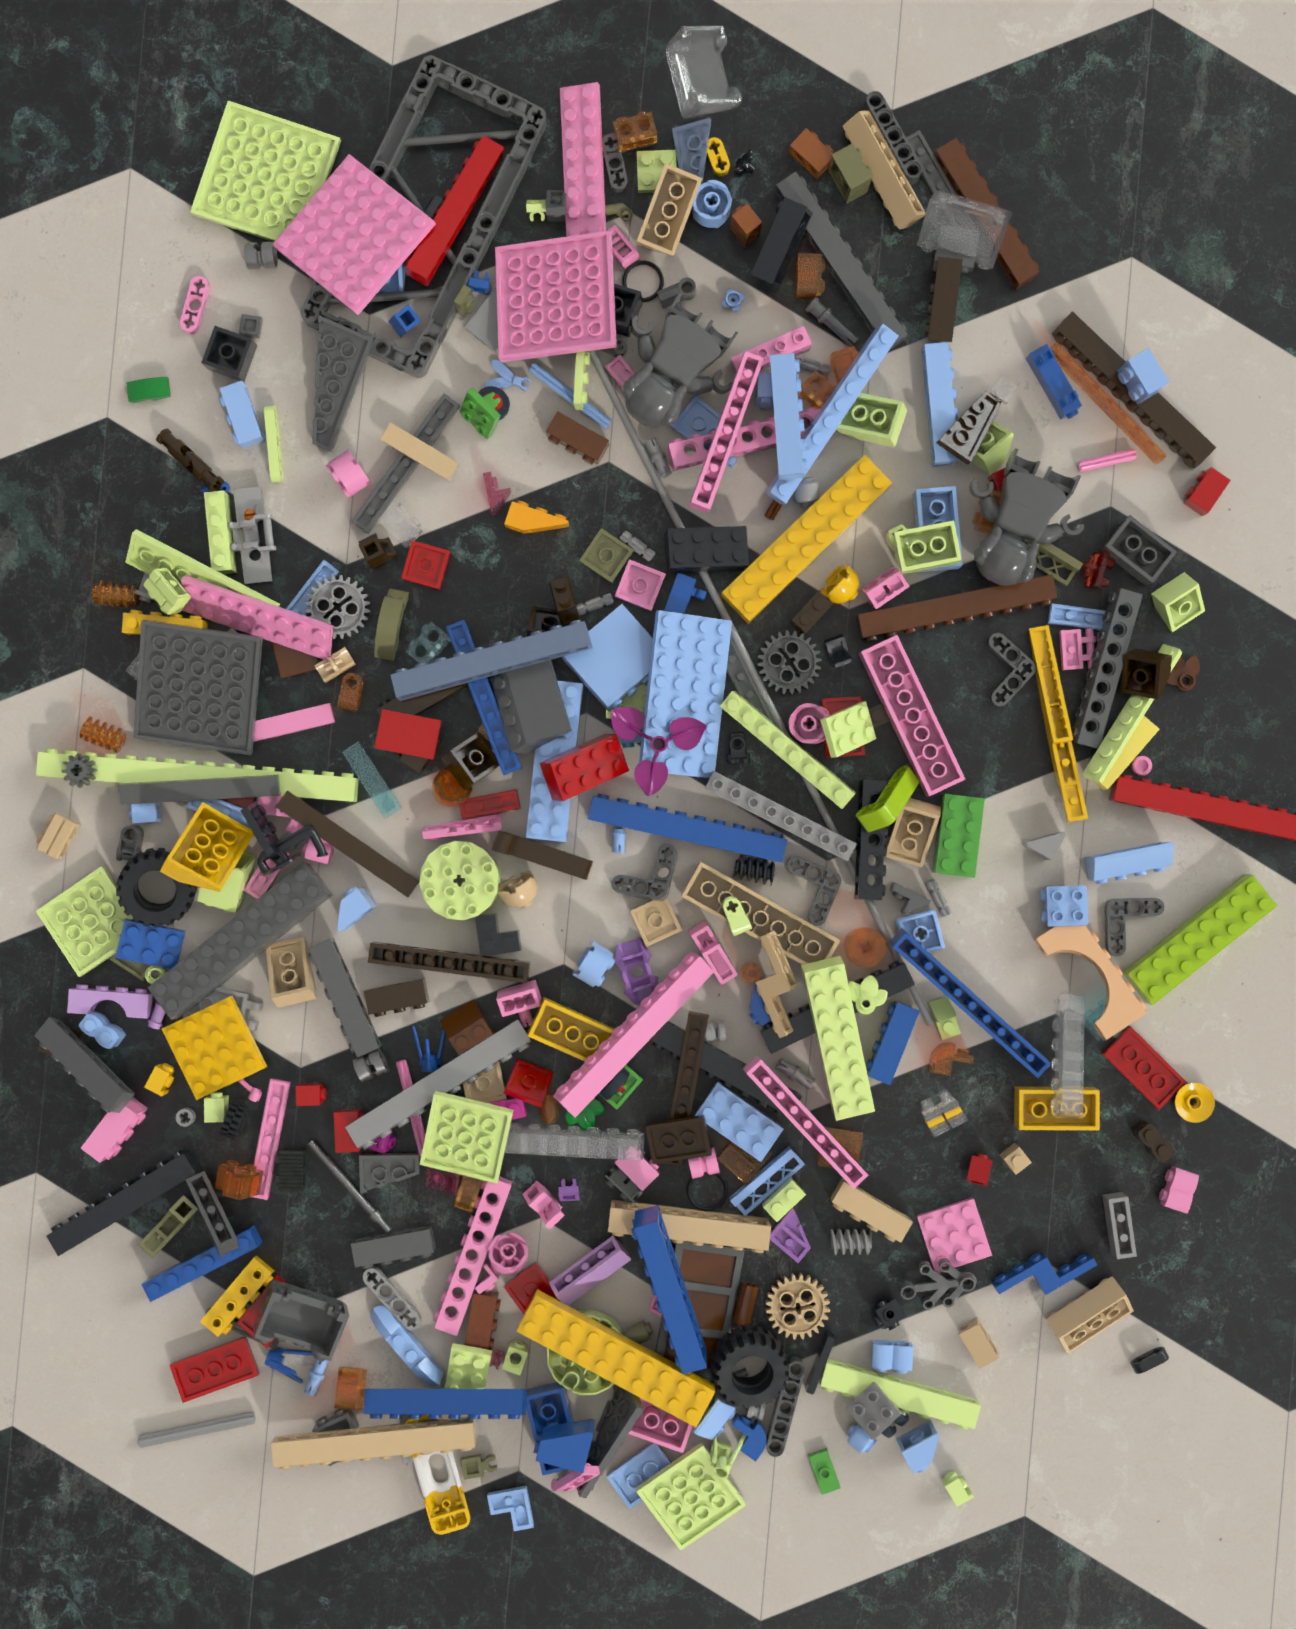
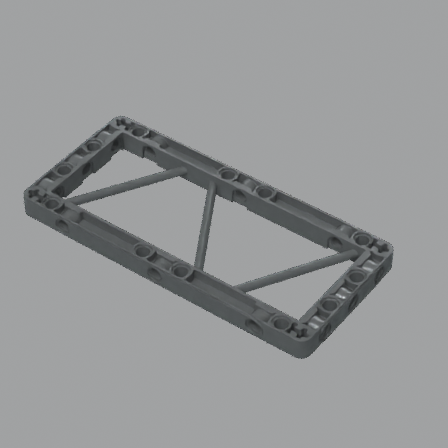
M432 55L424 57L369 167L371 172L375 175L380 171L384 172V175L379 178L388 185L393 178L408 201L423 212V207L397 171V167L408 146L480 141L483 135L491 140L515 138V144L510 154H507L472 226V233L467 243H464L458 257L449 248L446 256L453 267L443 288L377 293L370 301L380 302L438 297L429 315V321L424 332L421 331L412 351L402 349L396 343L376 333L373 335L347 319L327 313L330 305L343 303L316 281L301 308V317L305 323L319 331V315L371 337L375 341L369 354L370 357L416 378L424 377L457 314L454 300L464 285L468 286L469 278H474V272L479 269L547 127L545 110L451 63ZM465 83L471 84L468 88L462 87ZM421 84H427L425 88H419ZM437 86L521 126L519 130L412 137ZM500 100L507 101L504 105L498 104ZM528 134H531V135L534 136V137H533L532 139H530V140L525 139V136L528 135ZM485 222L491 223L489 228L482 227ZM469 257L474 258L471 264L465 263V260ZM318 295H324L323 300L315 301ZM381 346L387 347L384 353H378V349ZM424 346H431L429 352H422ZM419 364H421L422 367H421V368L418 367V368L415 370L414 366H415V365H416V366H419Z

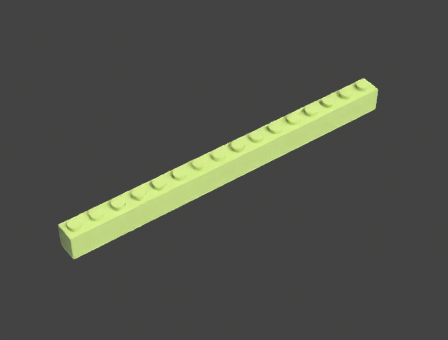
M45 749V752H38L36 776L64 778L67 773H62L61 770L67 767L63 762H70L69 756L75 757L77 751L65 750V754H57L58 750ZM85 752V755L90 756L89 761L96 762L92 768H97L98 770L97 772H92L96 779H89L91 781L139 783L279 774L281 791L279 796H283L288 790L300 798L357 802L359 779L353 778L354 774L342 773L341 777L334 776V772L322 771V775H314L312 770H302V773H294V769L282 768V772L274 771V767H263L262 770H255V766L243 765V769L235 768V764L223 763V767H216L214 762H203V765H196V761L184 760L183 764L176 763V759L164 758V762H156V758L144 757L143 761L136 760L137 756L124 755V759H118L116 754H104V757H97V753ZM82 768L77 769V773L82 772Z

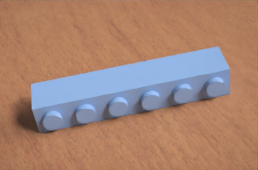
M948 342L924 344L921 351L932 466L955 465L959 459L936 444L943 434L956 422L955 419L958 418V409L954 407L956 389L952 387L954 369L950 367L952 349L949 348Z
M794 353L770 355L780 480L804 478V471H807V459H803L802 451H806L805 439H801V431H804V419H800L799 412L803 411L802 399H798V392H801V379H797L796 372H800L799 359L795 360Z

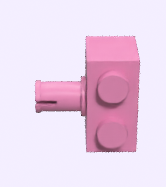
M536 980L498 990L496 1000L502 1017L518 1013L522 1027H527L526 1023L530 1026L533 1021L530 1009L540 1007L542 997Z

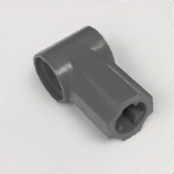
M686 277L674 285L657 291L662 308L671 306L680 292L682 296L679 302L693 299L696 295L694 280ZM685 285H690L693 289L689 293H685L682 291V288Z

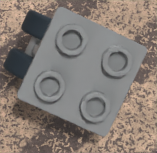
M876 1382L868 1386L847 1407L849 1413L872 1440L876 1439L881 1433L885 1437L891 1438L897 1432L895 1424L904 1426L909 1421L908 1414L904 1413L901 1408H897Z

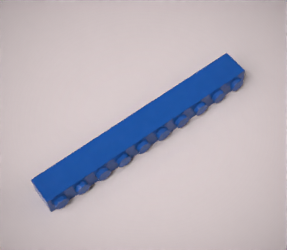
M599 793L597 797L593 796L588 820L783 862L787 839L783 838V834L772 832L770 836L764 834V830L753 828L752 831L744 830L745 826L734 823L733 827L725 826V821L714 819L713 823L707 822L706 817L695 815L694 818L686 817L687 813L675 811V814L667 813V808L658 806L653 810L648 808V804L637 802L635 806L628 804L629 800L617 798V801L609 800L608 795Z
M903 928L888 942L1037 1078L1051 1065L1037 1049Z

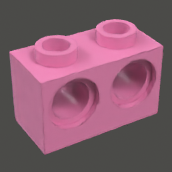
M893 566L863 586L861 591L870 605L878 609L907 589L909 585L900 570Z

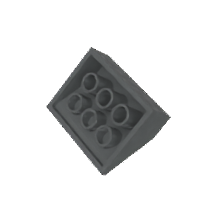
M551 660L504 672L491 678L511 752L527 754L572 731Z

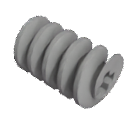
M831 1229V1249H833L835 1255H837L839 1249H841L843 1255H845L847 1249H849L851 1255H853L855 1249H857L859 1255H861L862 1249H865L866 1254L869 1255L870 1249H872L871 1229H869L868 1234H866L865 1229H861L860 1234H858L857 1229H853L852 1235L849 1229H845L844 1235L841 1229H837L836 1235L833 1229Z

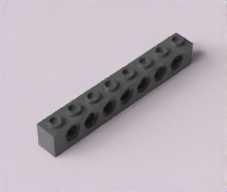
M1117 588L1113 589L1108 596L1109 604L1107 611L1103 614V626L1097 635V647L1092 653V665L1086 674V686L1081 692V704L1076 710L1075 725L1071 729L1072 743L1098 749L1101 744L1123 667V656L1127 653L1142 594ZM1120 606L1123 608L1122 615L1118 612ZM1114 625L1117 626L1116 634L1113 633ZM1109 644L1112 646V652L1110 654L1107 651V647ZM1104 663L1107 667L1105 673H1103L1102 666ZM1098 683L1101 684L1100 692L1096 689ZM1093 702H1095L1096 708L1094 711L1091 710V704ZM1089 721L1090 729L1087 731L1085 725Z

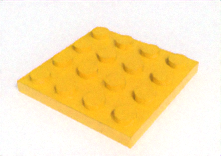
M233 995L162 1028L196 1100L267 1067Z

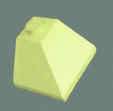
M992 421L972 461L988 474L994 473L1006 462L1014 436L1013 432Z

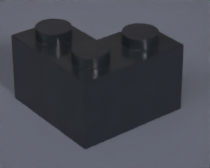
M497 913L475 917L481 956L522 950L519 930L499 932Z

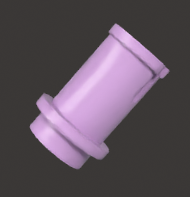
M155 1003L152 1016L147 1021L149 1022V1027L158 1030L160 1026H163L162 1020L165 1015V1011L159 1003Z

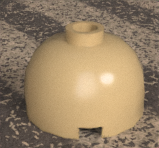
M530 871L520 873L522 877L516 879L515 876H512L499 886L497 893L501 900L509 907H522L524 909L532 904V900L537 895L538 886L535 877Z

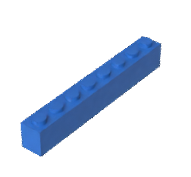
M365 1389L364 1414L370 1415V1419H382V1415H390L389 1419H402V1415H409V1419H421V1415H429V1419H441V1415H448V1419H461V1415H468V1419H480V1415H488V1419H500V1415H508V1419H520V1415H526L527 1390Z

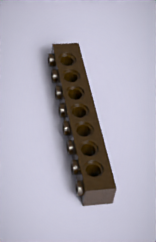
M371 942L368 963L521 983L528 982L531 964L530 961L382 942Z

